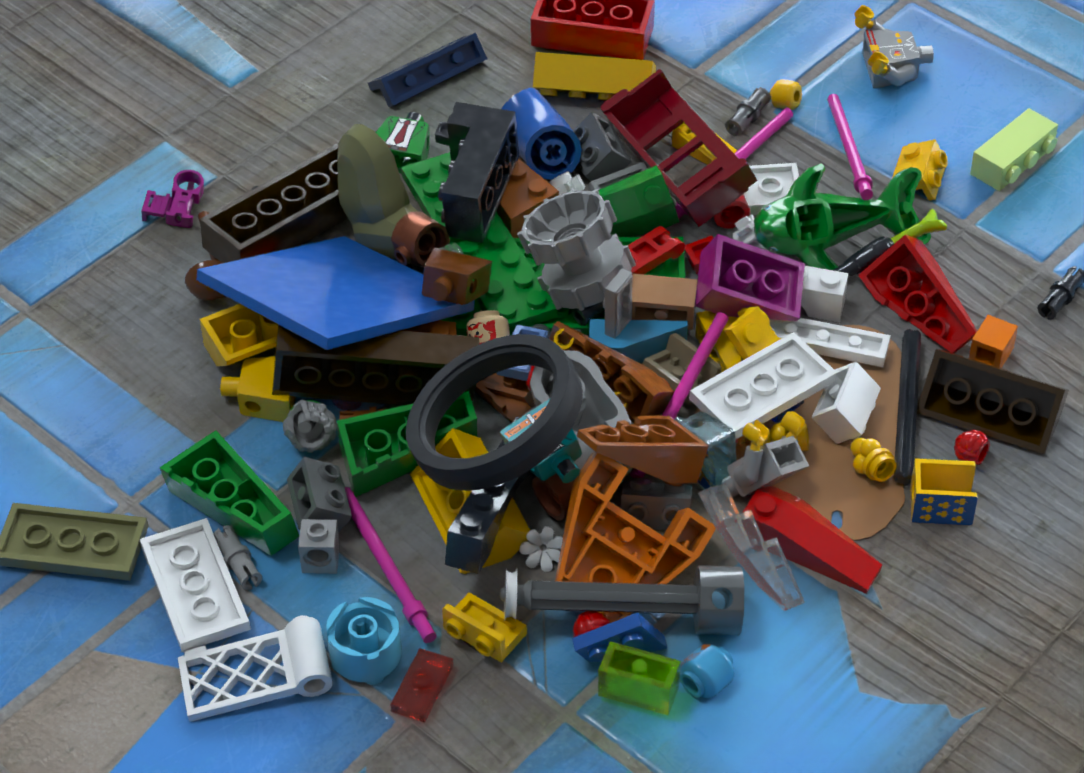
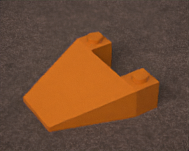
M597 452L591 453L572 485L555 581L668 584L700 557L717 526L690 508L678 510L662 536L610 502L611 497L629 469L607 456ZM597 611L603 613L611 623L633 613Z

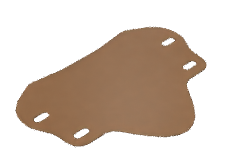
M842 325L845 327L884 334L883 332L866 326ZM890 339L883 367L857 362L881 388L875 401V408L871 411L866 423V430L859 438H873L877 440L881 448H886L893 454L895 460L902 352L896 343ZM819 355L834 370L854 362ZM823 388L763 423L770 431L774 424L781 423V420L788 411H794L804 418L809 434V451H802L809 467L773 485V487L803 499L830 522L832 520V513L840 511L843 514L842 527L839 529L852 540L869 538L884 529L904 505L903 483L897 484L893 479L894 474L888 480L879 482L869 479L865 474L856 472L853 467V460L856 456L852 454L850 449L853 440L849 439L836 444L811 418L824 390ZM697 408L695 412L696 422L704 436L738 460L744 457L746 447L751 445V441L743 435L738 438V443L713 439L714 423ZM718 428V432H719L720 434H724V433Z

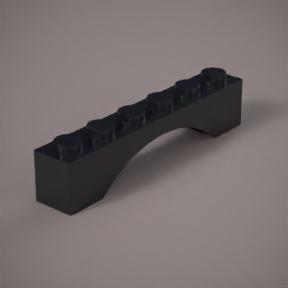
M503 440L501 441V443H500V445L498 446V448H500V447H502V446L505 445L504 442H503ZM530 470L503 484L471 491L448 529L445 565L476 574L480 573L491 553L501 521L515 491L527 476H535Z

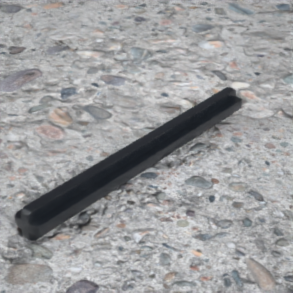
M911 329L905 330L902 337L895 462L897 467L893 477L897 484L903 483L905 485L911 483L914 467L921 333L918 330L913 331Z

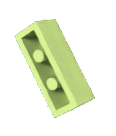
M1028 108L974 151L970 174L994 189L1002 190L1009 183H1014L1027 168L1031 169L1043 155L1049 154L1054 150L1058 141L1056 138L1058 124Z

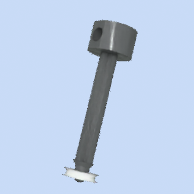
M697 565L694 585L531 581V579L524 584H517V569L513 573L508 572L506 569L505 587H502L500 591V598L504 602V621L507 617L511 616L516 622L517 606H524L529 611L564 610L693 614L696 634L740 635L744 618V575L742 568L738 566ZM714 591L721 593L725 598L723 609H718L712 603Z

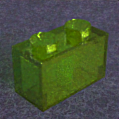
M610 641L598 669V696L669 715L679 689L681 661Z

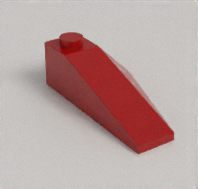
M904 235L858 275L875 300L920 329L922 333L949 352L955 354L975 336L977 329L939 264L921 240Z
M769 486L757 489L741 514L740 539L867 594L882 569V564L806 501L776 487Z

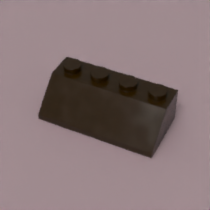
M936 349L917 406V413L970 431L978 430L986 436L1045 454L1059 422L1069 390L951 352Z

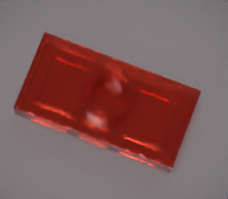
M419 648L390 704L391 712L425 723L454 666L453 658Z

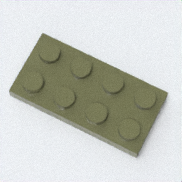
M13 503L0 534V566L130 581L142 548L140 539L145 538L149 527L147 517Z

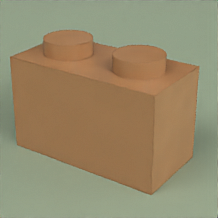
M633 274L631 320L688 321L687 329L693 330L698 279Z

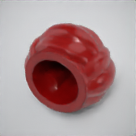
M971 430L963 432L962 435L957 436L955 439V455L959 461H974L976 465H980L989 451L990 441L981 431Z
M597 611L583 612L578 615L574 623L573 637L611 622L603 613Z

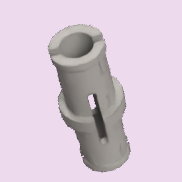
M222 526L227 535L226 538L218 528L214 532V537L224 555L223 558L227 568L234 571L243 589H253L248 581L249 577L255 587H257L262 581V575L251 561V552L248 547L240 543L231 526Z

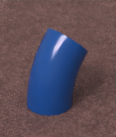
M534 88L524 89L510 98L501 109L516 112L519 155L526 164L543 179L553 180L567 171L570 173L574 171L580 161L582 152L580 140L560 114Z

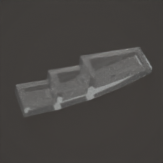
M726 483L699 492L698 494L715 528L733 556L757 586L783 611L804 604L803 596L777 537L764 541L752 511L739 514Z

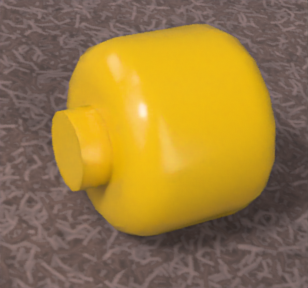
M784 79L776 81L770 90L772 104L776 108L796 109L802 99L800 84Z

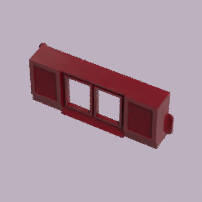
M658 69L631 91L622 89L601 105L602 112L608 121L612 123L619 137L633 153L645 163L648 169L653 166L658 167L669 193L698 227L702 226L749 190L748 187L758 181L744 158L739 159L674 90L661 69ZM684 123L696 137L657 165L646 151ZM704 144L716 159L677 187L665 173Z

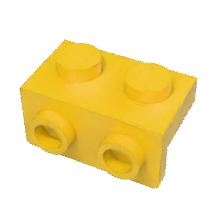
M935 139L920 143H910L902 147L892 178L904 169L910 167L918 168L922 172V178L916 190L922 189L929 201L935 200L942 183L945 168L948 165L947 155L944 150L940 149Z
M759 307L742 308L738 312L739 318L724 330L743 360L781 339L770 326V320L766 313L760 310Z
M470 592L467 593L456 607L446 604L442 608L443 628L451 637L458 640L462 639L474 646L480 654L487 657L491 656L501 663L527 634V625L517 619L515 622V619L511 616L507 617L504 621L503 611Z

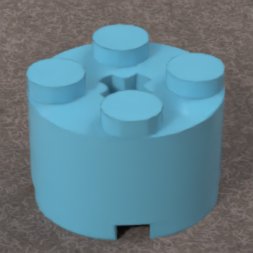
M362 597L358 598L359 602L347 605L346 601L332 611L326 624L331 667L349 680L377 685L396 668L401 659L402 646L398 619L392 607L382 600Z

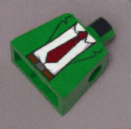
M410 112L406 118L387 117L376 131L391 150L400 174L401 167L428 158L430 149L429 125L424 122L423 117L419 113Z

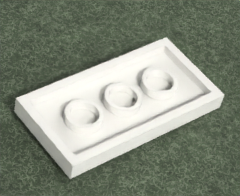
M793 332L690 390L689 400L731 441H734L742 436L743 429L747 423L750 422L754 425L755 420L762 424L834 383L837 372Z
M207 518L140 539L143 553L181 652L251 630L249 619Z

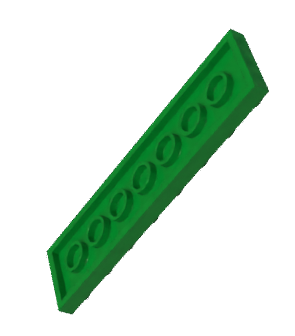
M450 152L401 167L402 178L424 214L444 227L445 223L441 222L443 204L438 199V193L441 183L446 182L448 178V170L451 163ZM497 212L483 243L450 238L448 251L492 261L489 291L476 300L483 311H499L500 316L508 320L510 333L514 332L517 325L529 327L558 317V310L547 291L542 290L537 279L538 276Z

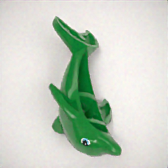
M822 163L809 167L794 181L786 196L765 205L754 219V234L757 242L770 252L795 255L806 266L834 270L838 266L825 249L879 224L883 225L894 235H897L920 222L912 206L915 190L922 178V172L914 167L904 169L889 181L877 200H863L862 198L817 193L818 184L826 168ZM923 234L917 239L926 244L931 239V234Z

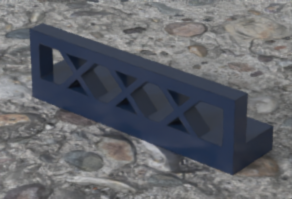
M473 33L450 42L368 82V86L371 91L380 88L388 107L394 106L487 60V56L477 34Z

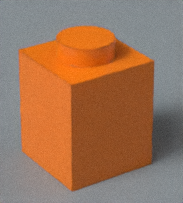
M987 315L972 339L969 358L1002 368L1014 349L1018 326Z

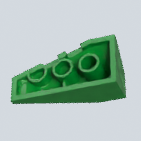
M653 166L598 190L604 201H610L617 221L613 223L611 236L617 234L618 237L645 235L659 226L667 228L680 222L663 175L657 166Z

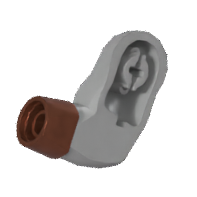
M563 350L574 364L583 389L581 408L572 427L576 437L580 429L603 424L615 428L617 421L621 420L631 424L624 405L603 380L600 369L595 362L578 351ZM534 366L530 388L534 404L537 407L551 398L554 376L549 370ZM577 437L583 454L574 462L581 471L591 453L595 451ZM619 462L629 469L621 481L622 483L628 478L634 468ZM554 474L547 480H540L538 477H535L532 487L543 509L556 520L567 518L574 480L569 483H563L557 474Z

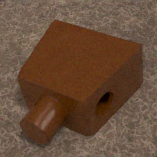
M434 248L425 264L422 295L433 298L436 301L443 300L466 305L489 291L492 261Z

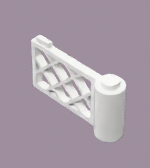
M308 616L295 617L286 625L284 630L207 649L205 645L185 650V655L178 657L187 716L190 722L298 693L306 697L319 696L326 693L332 687V677L320 623L317 619ZM275 644L280 646V650L272 660L259 655L267 646ZM239 654L246 657L236 670L224 665L230 656ZM253 662L266 667L257 680L244 674ZM199 664L210 666L201 679L190 675L188 667ZM218 671L230 676L221 689L208 684ZM274 671L285 676L287 684L270 687L265 683ZM238 681L251 686L245 695L235 697L229 694ZM203 690L215 696L208 705L195 708L194 701Z

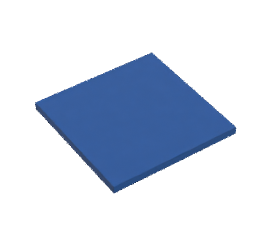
M345 236L197 269L196 279L200 283L325 350L471 312L474 309L475 301L473 300L466 305H460L443 300L436 301L433 298L423 296V274Z

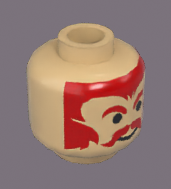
M495 310L474 313V318L469 320L466 326L467 336L479 337V345L510 335L508 320L500 316L499 311Z

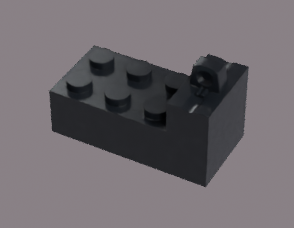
M456 102L453 113L449 116L448 121L440 122L435 132L436 143L449 146L451 157L448 178L446 182L441 183L438 193V199L443 204L441 222L445 223L450 238L483 243L519 159L516 112Z

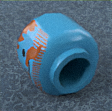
M711 644L701 645L682 661L680 666V682L684 689L693 697L713 698L733 681L735 674L732 665L733 658L723 647L717 648Z

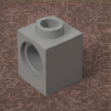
M302 519L298 545L302 573L337 574L340 550L337 520Z

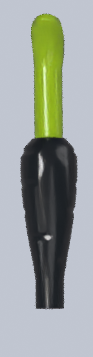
M931 209L919 223L892 238L882 236L873 240L833 271L848 273V276L859 274L904 235L918 238L926 233L947 230V225L943 220H938L936 211Z

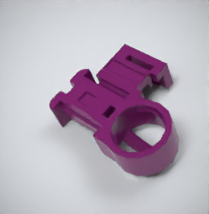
M183 170L177 173L173 179L172 197L168 193H166V196L156 195V191L148 190L141 210L142 221H147L149 215L165 217L166 215V223L168 225L191 228L193 226V215L190 214L193 204H199L204 194V179L202 175L194 170ZM188 182L187 190L181 189L179 185ZM194 183L199 185L196 189H194Z

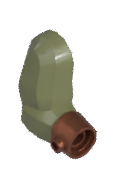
M354 124L339 141L337 164L339 200L352 224L355 241L390 259H395L405 266L413 264L425 267L434 248L448 251L450 238L446 227L426 214L418 212L410 204L409 196L400 178L394 156L386 142L367 126Z

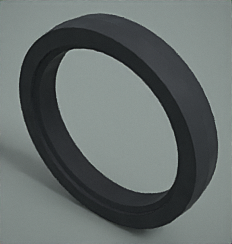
M516 334L484 342L462 353L445 365L422 389L411 408L406 424L408 447L420 468L434 482L443 487L460 491H472L503 484L538 465L565 439L573 427L581 408L583 399L582 383L570 358L550 339L537 335ZM517 366H537L553 373L554 387L546 408L538 419L514 440L494 451L471 458H450L436 452L435 435L439 422L449 407L473 385L490 375Z

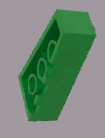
M469 391L464 392L442 417L435 435V446L452 428L477 437V416ZM413 404L337 420L339 445L355 497L401 477L418 466L406 440V424Z
M217 430L159 467L169 492L221 525L231 526L237 535L270 556L300 537L291 512Z

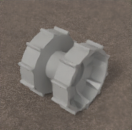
M571 189L568 193L551 199H544V203L535 208L529 215L524 216L525 221L522 231L517 233L526 254H532L536 265L545 264L542 276H539L537 279L542 290L549 293L557 310L563 307L569 309L579 308L582 311L585 307L602 302L605 298V288L623 268L631 272L632 267L636 266L628 245L623 246L617 234L612 236L610 234L613 223L617 221L610 201H604L598 189L594 191H575V189Z

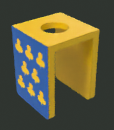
M915 458L910 486L911 521L916 523L972 525L978 500L977 493L971 492L976 463L974 461Z

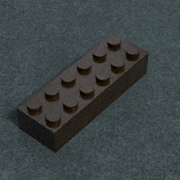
M339 143L200 219L202 247L219 261L227 263L298 247L346 220L348 217L340 204L338 193L337 163Z
M278 324L272 395L392 405L414 404L422 389L435 374L462 353L479 345V337L396 331L325 350ZM476 384L465 391H469L472 403Z

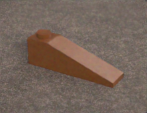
M559 321L553 325L549 339L553 341L555 333L563 328V332L558 335L559 343L563 345L568 344L574 336L573 344L568 349H565V351H578L595 362L600 369L603 380L612 391L621 392L617 397L622 404L628 403L626 411L633 423L636 417L659 416L664 412L675 392L667 380L659 377L650 368Z
M670 416L636 417L633 424L621 420L617 421L615 428L603 424L580 429L577 433V437L595 452L659 478L672 486L698 482L709 445Z

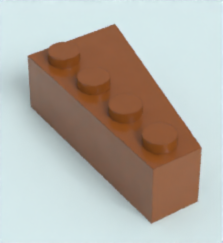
M518 159L496 212L512 237L519 238L517 233L522 231L525 221L524 216L529 215L535 208L544 203V199L558 196L559 191Z

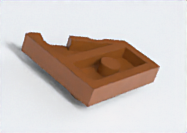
M495 373L476 383L475 392L511 423H513L516 417L521 418L522 415L531 409L524 398L530 391L526 384L527 381L500 376Z

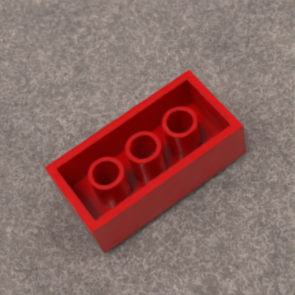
M537 0L530 19L531 46L574 53L644 60L654 27L655 0Z

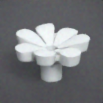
M545 526L540 534L536 530H530L526 535L528 541L521 543L520 552L525 555L529 554L526 560V565L529 568H535L538 563H541L542 571L549 572L553 569L552 560L559 562L563 537H553L554 531L551 527Z

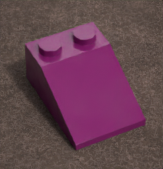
M717 234L701 251L695 307L716 314L721 312L728 317H739L738 312L742 308L759 307L760 310L766 313L769 320L798 321L801 312L805 263Z

